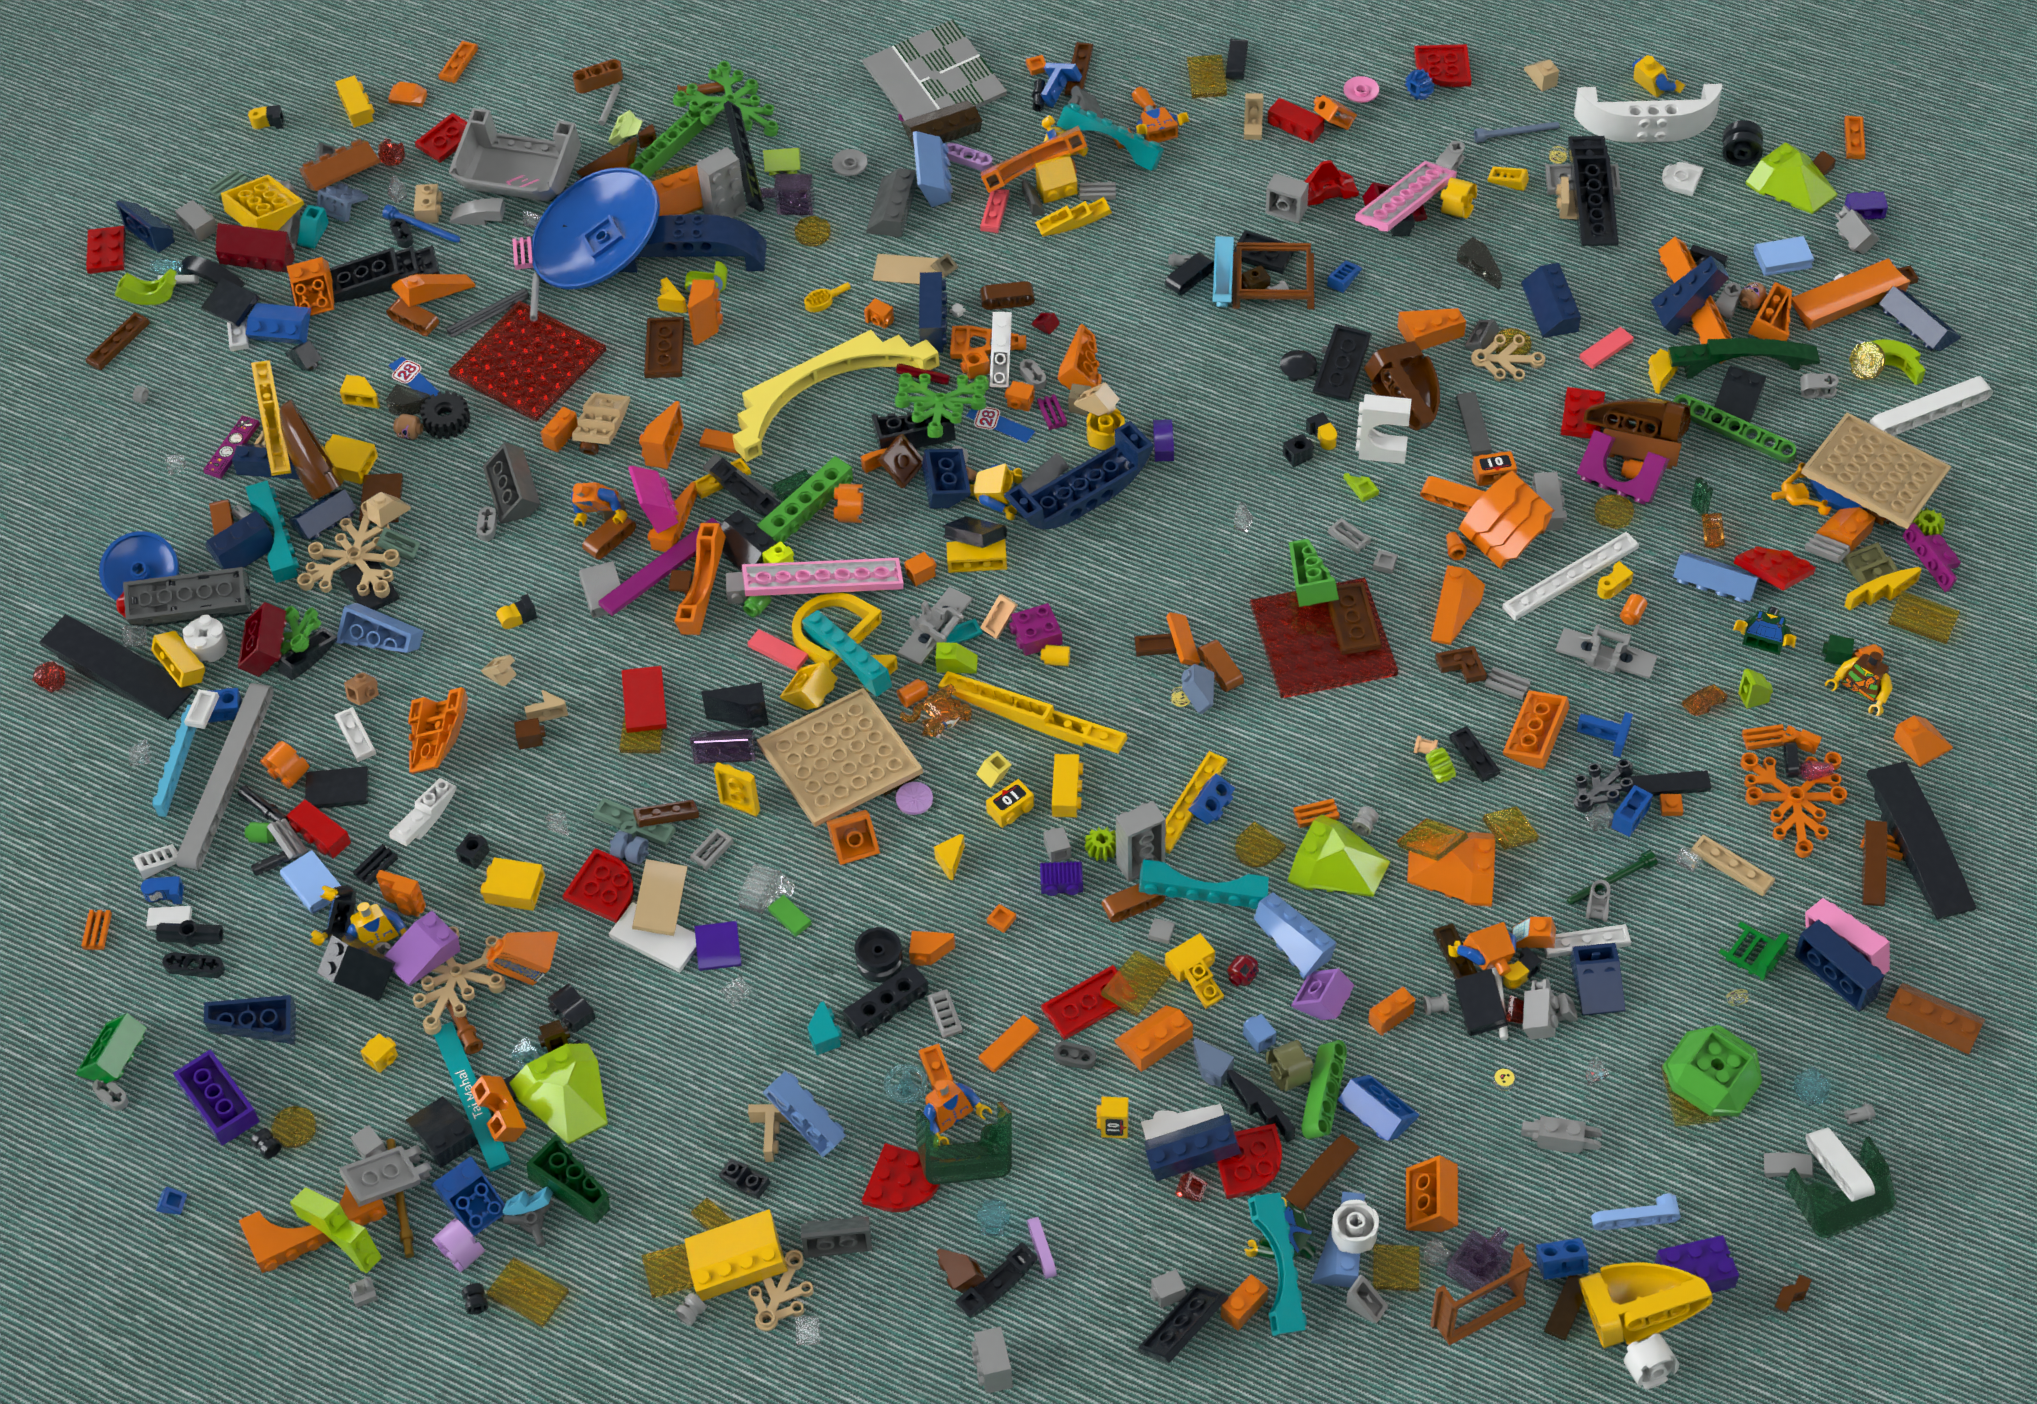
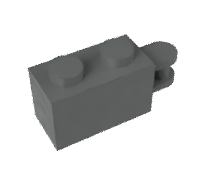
M1074 86L1071 90L1072 98L1069 100V104L1076 103L1081 106L1082 110L1093 111L1097 114V117L1103 119L1104 116L1096 97L1089 94L1087 90Z

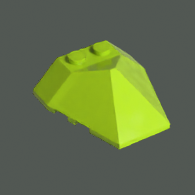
M1786 142L1761 159L1745 183L1761 195L1766 193L1775 197V200L1779 202L1781 200L1792 203V207L1814 214L1837 197V192L1810 157Z
M1320 815L1312 822L1296 853L1287 882L1306 890H1313L1315 888L1324 889L1327 892L1343 891L1352 895L1374 897L1390 865V861L1341 822Z
M588 1043L565 1044L527 1063L510 1082V1086L518 1101L532 1111L538 1119L547 1124L568 1145L608 1125L598 1060Z

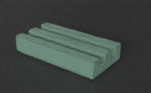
M235 169L208 188L215 197L222 200V192L249 181L242 172Z
M384 527L377 546L386 550L395 549L398 551L399 556L413 561L420 543Z

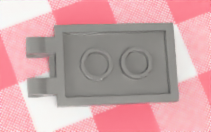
M416 1145L407 1150L399 1146L340 1167L339 1173L360 1207L420 1185L421 1180L431 1177L429 1171H432L429 1162L414 1167L413 1163L419 1162L421 1160L419 1155L422 1154L419 1145Z

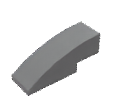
M479 199L460 204L453 208L450 223L486 225L487 221L502 222L506 209L504 199Z

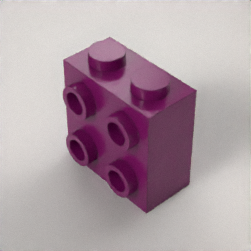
M1049 603L1011 614L1009 628L1012 635H1016L1017 647L1019 650L1022 649L1025 656L1040 652L1042 648L1045 649L1046 645H1063L1062 631Z

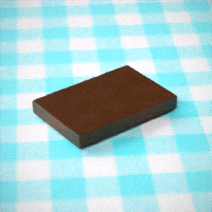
M403 474L364 475L361 504L380 492L401 500ZM360 506L359 521L361 524L363 513ZM399 517L391 522H399Z

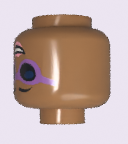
M1758 282L1748 283L1741 290L1739 296L1741 305L1750 310L1757 309L1767 297L1765 286Z
M401 414L395 419L393 429L399 438L415 440L419 434H422L423 424L418 416Z

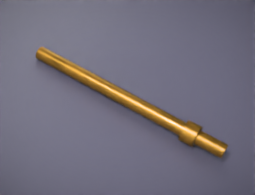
M388 1139L386 1141L387 1150L396 1148L395 1139ZM404 1191L395 1193L401 1229L399 1237L400 1242L403 1243L405 1257L412 1258L414 1256L412 1245L414 1237L413 1231L409 1227Z

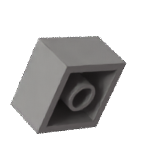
M1274 173L1266 188L1265 213L1300 223L1307 210L1309 183Z
M996 1327L974 1332L975 1341L971 1342L974 1365L977 1368L979 1386H984L986 1394L1013 1388L1011 1365L1002 1328Z

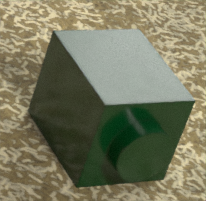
M1830 634L1828 642L1823 643L1822 654H1825L1824 662L1842 665L1845 661L1851 659L1854 638Z

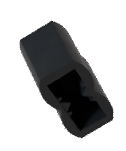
M569 983L548 997L550 1004L548 1009L554 1016L558 1015L561 1018L562 1025L567 1026L568 1030L571 1029L574 1033L596 1019L592 1007Z

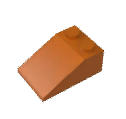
M675 401L647 425L644 434L640 435L639 444L642 445V457H644L646 466L668 469L684 427L680 401Z

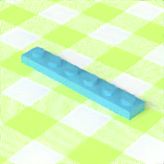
M187 705L186 711L182 713L181 725L176 730V740L170 748V757L168 762L165 763L163 778L159 780L157 795L153 797L152 805L158 816H167L196 731V727L186 726L184 723L191 705Z

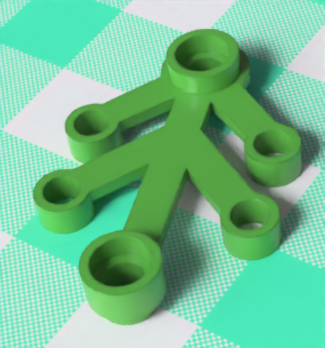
M289 606L285 609V619L287 623H290L292 632L283 633L284 640L280 648L282 655L286 654L290 649L296 653L305 651L309 646L310 639L308 637L310 633L321 625V621L317 618L318 612L313 607L305 612L304 618L299 625V612L293 606Z

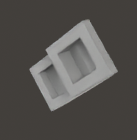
M1764 1153V1174L1766 1178L1788 1175L1790 1179L1813 1177L1812 1155L1801 1153Z

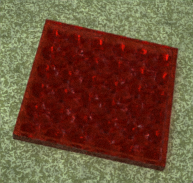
M518 301L448 372L449 376L537 422L606 351V345L539 310L537 320L531 321V306Z
M1365 577L1338 582L1336 586L1358 582L1364 583L1381 641V649L1341 655L1327 602L1299 607L1296 591L1250 600V607L1281 699L1398 676V668Z

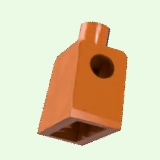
M1319 95L1314 99L1315 112L1328 122L1346 130L1349 129L1357 114L1338 101L1325 95ZM1337 111L1340 112L1339 116H1335Z

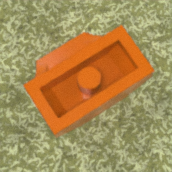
M398 82L393 85L388 101L394 104L422 107L427 97V91L415 83Z

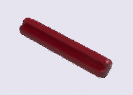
M901 363L897 364L896 373L898 374L909 373L912 377L918 379L921 374H929L931 382L948 385L950 381V376L947 374Z

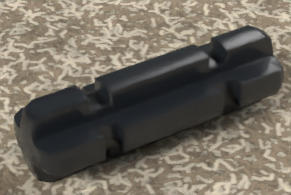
M281 851L279 855L276 853L261 860V863L256 862L252 864L251 869L254 875L258 876L264 870L269 871L282 865L281 862L286 863L292 859H289L285 852Z

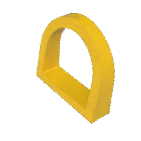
M827 593L814 597L803 604L793 618L792 637L794 644L798 649L808 653L810 660L815 663L823 662L832 670L842 659L833 651H826L805 638L801 631L802 620L821 608L833 606L846 608L863 618L847 634L859 644L882 622V611L847 593Z

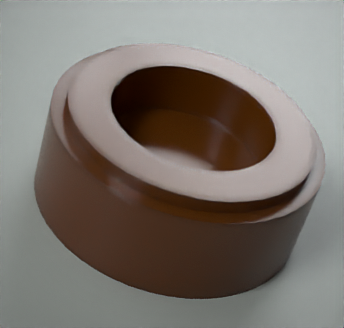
M581 442L579 450L586 455H596L599 451V445L591 442Z

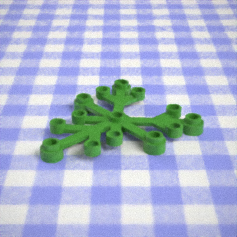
M721 61L717 65V69L712 68L708 73L709 79L715 80L724 86L725 95L722 97L705 96L697 90V85L693 83L687 85L686 92L689 95H686L683 91H677L674 94L673 104L675 106L685 107L687 102H690L689 109L694 112L699 111L700 107L706 103H719L714 108L705 109L701 113L700 121L705 125L714 124L715 116L725 109L724 103L730 101L741 109L746 131L752 129L753 122L749 120L751 118L764 127L765 135L774 137L778 133L779 127L775 121H767L757 115H772L774 106L765 104L764 107H757L760 104V97L754 95L757 93L759 86L755 79H748L744 87L732 94L731 86L738 81H742L744 73L741 70H734L733 76L729 77L731 66L727 61ZM745 94L751 95L750 99L741 97H743Z
M903 373L899 377V392L895 396V406L907 408L910 406V402H915L912 421L916 423L933 416V421L927 427L928 436L931 438H939L943 435V426L940 423L941 416L949 419L951 423L958 424L962 422L963 404H971V408L974 410L986 408L984 394L989 389V380L984 375L976 376L974 382L968 384L967 375H958L957 389L947 394L934 393L928 389V384L931 382L929 374L919 375V383L915 382L909 373ZM908 393H922L925 396H909ZM962 394L973 395L972 398L957 397Z

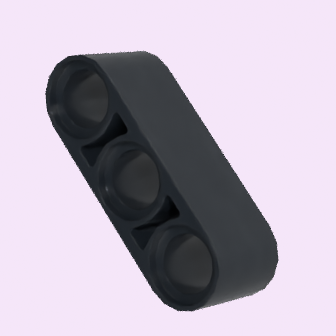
M1230 39L1226 79L1244 80L1248 40Z
M1198 252L1167 277L1165 285L1182 296L1213 271L1214 261Z

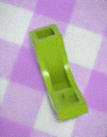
M170 268L156 281H144L126 273L118 282L115 296L138 305H158L164 303L171 298L177 281L175 279L176 271Z
M1881 339L1870 341L1860 346L1857 358L1867 370L1881 365H1892L1900 368L1915 385L1922 383L1926 371L1924 366L1919 363L1921 354L1905 343Z

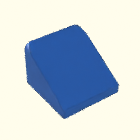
M166 1186L161 1193L156 1211L180 1215L187 1194Z

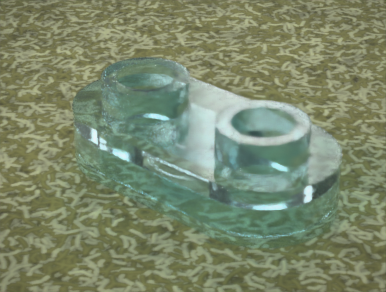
M166 259L150 262L151 270L157 274L166 273L170 268L176 271V275L183 271L182 262Z

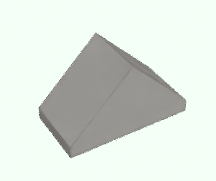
M1359 1275L1347 1293L1346 1306L1369 1321L1377 1323L1388 1308V1304L1363 1275Z

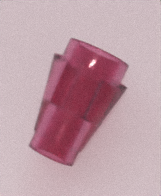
M1808 760L1806 763L1801 764L1800 772L1803 779L1812 781L1833 775L1834 767L1832 763Z

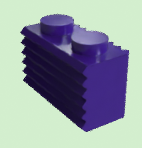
M1852 192L1846 196L1845 206L1861 214L1865 220L1884 219L1886 217L1888 205L1884 192Z
M1081 861L1040 863L1041 894L1054 896L1058 893L1076 895L1079 892H1083Z

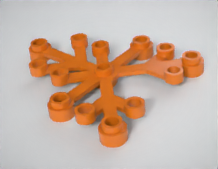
M1751 752L1744 753L1740 761L1741 767L1746 771H1753L1759 775L1748 774L1745 777L1744 784L1748 787L1745 800L1752 806L1765 801H1784L1778 808L1771 811L1770 819L1775 823L1781 822L1784 814L1793 806V814L1780 826H1776L1772 835L1776 840H1783L1786 832L1795 824L1798 840L1795 852L1801 858L1809 857L1813 850V844L1806 838L1805 825L1815 832V837L1819 840H1825L1829 833L1827 827L1818 824L1824 821L1826 816L1825 810L1816 807L1809 801H1831L1835 805L1845 802L1847 791L1840 786L1841 776L1836 773L1826 775L1830 770L1833 771L1840 767L1842 757L1837 752H1828L1825 755L1824 764L1818 770V760L1812 756L1807 757L1804 767L1808 770L1809 779L1800 787L1794 786L1790 788L1776 778V760L1773 757H1766L1763 761V767L1757 764L1758 757L1756 754ZM1771 784L1782 793H1763L1756 785ZM1815 784H1828L1830 787H1833L1830 792L1807 793ZM1802 807L1812 814V819L1802 812Z

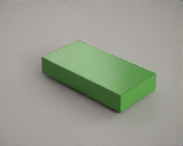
M785 895L768 906V911L795 937L812 925L811 920Z

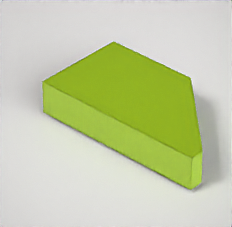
M1349 473L1344 474V480L1362 502L1379 495V489L1369 477L1361 476L1360 478L1350 476Z

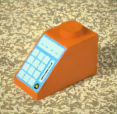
M1529 917L1513 927L1512 934L1517 938L1516 948H1555L1556 927L1552 917Z

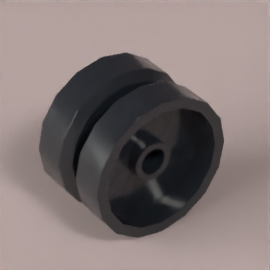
M1748 120L1735 121L1727 125L1723 131L1722 139L1724 159L1729 164L1742 167L1758 162L1763 154L1762 128L1757 123Z
M875 927L860 934L855 942L854 950L858 972L863 978L871 982L882 983L901 971L903 965L902 946L900 938L895 932L887 928Z

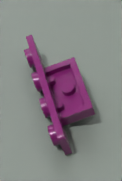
M1912 523L1902 537L1943 591L1949 592L1957 581V577L1951 569L1958 568L1961 561L1940 534L1925 536L1918 526Z

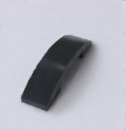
M187 256L176 267V270L183 274H195L216 285L222 278L240 287L245 285L240 278L226 268L202 257Z
M723 457L710 469V473L730 494L745 506L764 517L781 504L767 492L763 494L739 475L737 468Z
M1021 1242L1006 1256V1261L994 1270L985 1281L975 1288L971 1286L954 1301L955 1304L971 1319L1005 1295L1029 1271L1038 1257Z

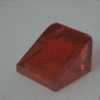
M1510 995L1506 1019L1509 1022L1523 1024L1524 1001Z
M1188 1172L1181 1177L1175 1194L1200 1203L1208 1183L1193 1173Z

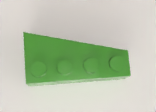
M1309 539L1289 542L1299 607L1339 600L1336 581L1331 577L1328 568H1325L1322 559L1318 557Z

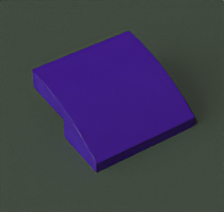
M737 921L694 926L699 971L742 966Z

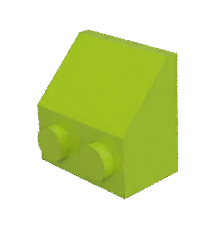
M800 148L763 150L764 170L769 172V175H780L779 171L786 170L787 174H795L797 170L801 169Z

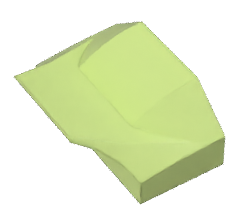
M630 110L618 117L608 142L613 146L622 144L626 138L638 134L643 121L636 118Z

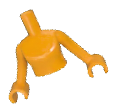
M1803 462L1798 465L1796 472L1782 483V491L1771 494L1773 500L1786 499L1793 506L1819 507L1818 512L1821 515H1828L1831 507H1826L1828 504L1827 500L1819 502L1809 499V492L1803 483L1791 484L1798 477H1806L1801 474L1805 466Z

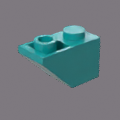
M312 205L306 207L300 219L297 241L299 246L315 249L329 224L325 208Z
M824 1001L819 1003L807 1027L809 1039L816 1055L841 1047L840 1038L843 1037L839 1025L835 1026L833 1023L835 1017L832 1009H827Z

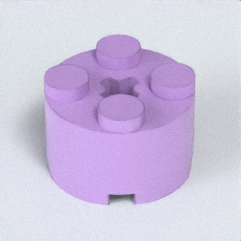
M456 1218L432 1239L438 1250L452 1261L453 1266L460 1273L485 1252L479 1242L476 1243L470 1231Z

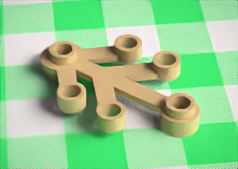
M1498 334L1495 336L1494 342L1486 349H1477L1471 355L1472 363L1479 368L1485 367L1494 375L1496 381H1503L1505 379L1506 372L1504 369L1513 376L1515 381H1523L1525 372L1522 369H1516L1511 363H1530L1531 367L1535 369L1542 368L1545 363V356L1541 352H1535L1532 355H1510L1517 348L1524 345L1525 338L1522 335L1514 336L1513 342L1499 354H1492L1498 347L1505 345V336ZM1497 339H1502L1503 342L1499 343ZM1520 339L1522 342L1517 343L1515 340ZM1491 362L1499 363L1504 369H1497ZM1497 373H1502L1503 376L1499 377ZM1520 373L1522 377H1517L1516 374Z
M791 1250L786 1254L785 1262L788 1271L783 1273L777 1288L772 1277L761 1280L771 1299L767 1308L762 1299V1289L759 1286H752L748 1291L750 1300L755 1303L758 1314L755 1317L756 1326L762 1331L773 1330L777 1326L778 1321L791 1315L799 1317L804 1313V1306L800 1301H794L789 1307L777 1310L779 1304L801 1295L809 1297L813 1294V1285L808 1281H804L800 1286L787 1290L795 1271L804 1264L803 1255L798 1250ZM793 1260L799 1261L797 1264H791ZM804 1287L810 1288V1290L807 1292L803 1291L802 1289ZM757 1291L759 1292V1295L752 1296V1293ZM796 1306L801 1307L799 1311L793 1310ZM768 1318L771 1320L769 1323H763L764 1319Z

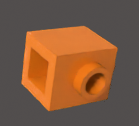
M1012 381L1010 388L1007 387L1005 391L1007 407L1029 412L1035 399L1034 385Z

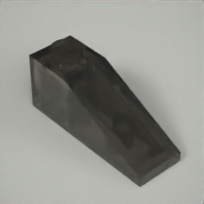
M1472 237L1458 248V263L1499 290L1501 288L1502 274L1487 246Z

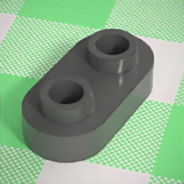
M1062 1041L1057 1043L1053 1049L1054 1059L1059 1064L1080 1069H1090L1096 1064V1052L1089 1046ZM1065 1053L1068 1054V1056L1063 1057L1061 1056V1054Z

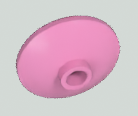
M1353 77L1345 83L1344 94L1354 102H1370L1378 96L1379 86L1376 81L1369 77Z

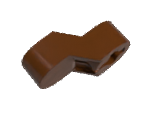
M1799 1274L1794 1285L1782 1287L1774 1308L1787 1313L1792 1302L1804 1300L1812 1279Z

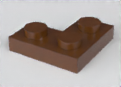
M1475 646L1435 654V660L1441 673L1461 669L1467 684L1486 680L1487 674Z

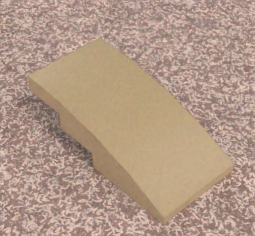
M594 392L583 405V413L578 418V427L572 433V440L609 445L622 423L630 402V396Z
M646 859L632 929L674 936L687 866Z

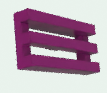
M1052 394L1051 398L1045 396L1043 400L1041 398L1037 399V404L1049 430L1067 426V420L1055 394ZM1051 403L1054 404L1061 422H1059ZM1045 404H1047V407H1048V409H1049V411H1050V413H1051V416H1052V418H1053V420H1054V422H1055V424H1053V425H1052V422H1051V420H1050V418H1049V416H1048V413H1047V411H1046V409H1045V407H1044Z

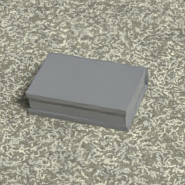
M613 561L579 570L580 583L586 596L588 609L593 618L609 614L599 606L598 601L621 585Z

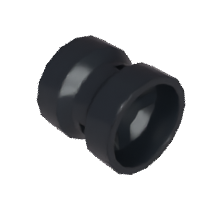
M268 1128L259 1130L251 1139V1144L256 1149H260V1154L265 1159L273 1158L282 1148L281 1142L277 1138H273V1134Z
M473 1283L462 1289L461 1293L463 1299L466 1300L465 1309L467 1314L476 1315L488 1309L487 1299L484 1298V1286L481 1283Z

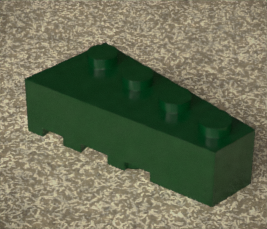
M556 1134L526 1163L528 1179L541 1188L548 1186L554 1197L595 1225L610 1210L609 1194L592 1175H589L583 1164L575 1159L570 1149L562 1144L561 1139Z

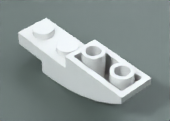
M993 312L990 387H1009L1012 312Z
M439 778L415 801V808L389 832L390 838L405 846L415 838L420 840L443 813L457 787Z

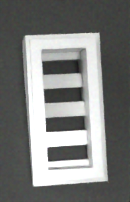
M171 844L132 858L143 879H146L175 865L178 852L174 845ZM171 852L173 857L169 858L167 854Z

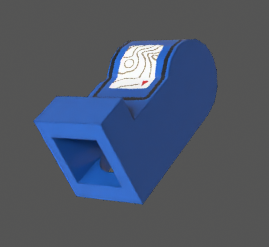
M180 876L149 878L141 884V891L146 901L151 903L159 900H172L173 904H182L184 885Z

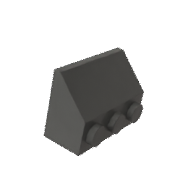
M858 1215L849 1219L832 1218L829 1221L821 1222L812 1220L801 1224V1240L805 1258L872 1251L869 1216Z

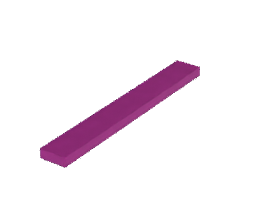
M712 517L711 519H709V520H708L707 522H705V523H719V522L716 521V520ZM700 527L598 601L599 606L611 616L615 615L668 576L672 570H676L695 556L697 549L696 539Z

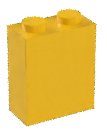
M333 434L325 444V450L342 478L358 484L363 483L364 475H368L378 457L375 444Z
M494 857L492 864L487 868L486 882H483L480 892L484 897L485 903L534 911L545 878L543 866L541 864Z

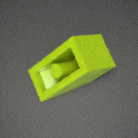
M937 642L935 658L937 673L949 671L952 673L977 674V654L958 643Z
M1748 668L1744 669L1738 694L1746 709L1769 703L1773 693L1771 683L1767 682L1763 674Z

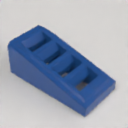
M1344 261L1329 275L1327 286L1344 293L1360 273L1362 267L1349 261Z

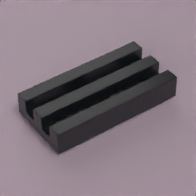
M382 844L353 871L354 876L370 886L377 879L376 876L379 870L386 871L398 859V856ZM389 856V858L386 859V860L380 865V863H381L385 858H387V857ZM373 870H375L369 877L365 878V877L368 876Z

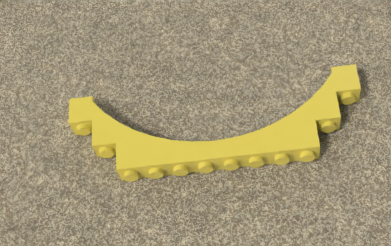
M869 330L743 392L744 406L747 409L737 414L739 427L742 431L732 435L734 448L746 462L762 455V440L773 418L792 398L815 383L848 371L873 367H897V364L900 363L924 370H932L940 366L938 351L927 340L910 347L899 334L882 342L872 330Z

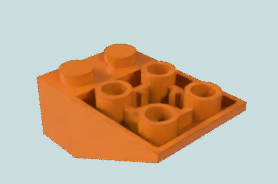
M323 257L287 266L296 307L311 308L310 316L335 310L332 276L328 261Z

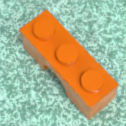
M482 1075L470 1090L479 1107H487L494 1112L493 1117L487 1122L494 1141L515 1142L527 1127L503 1077Z

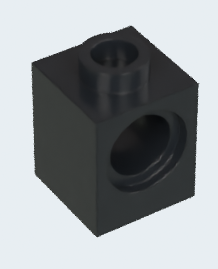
M1304 434L1283 443V456L1292 467L1313 458L1314 444Z
M469 832L455 852L460 863L476 870L490 850L487 840L482 835H475Z

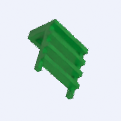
M1740 921L1738 927L1745 931L1729 952L1721 948L1718 953L1726 957V961H1733L1737 964V967L1745 968L1749 974H1755L1760 977L1759 980L1764 981L1770 971H1774L1780 957H1784L1789 949V945H1787L1789 935L1781 932L1774 941ZM1749 934L1754 935L1755 939L1742 957L1739 959L1734 956ZM1761 940L1766 942V946L1753 964L1746 963L1745 961Z

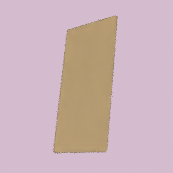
M878 254L872 280L920 284V273L937 272L931 265L939 258Z

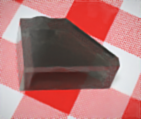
M396 384L387 397L386 403L389 412L393 415H415L422 410L421 406L425 404L424 401L431 398L430 394Z

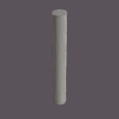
M619 84L614 85L598 123L602 126L605 125L621 86Z

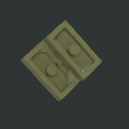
M1879 542L1851 552L1843 559L1848 570L1861 585L1898 571L1891 556L1886 557Z

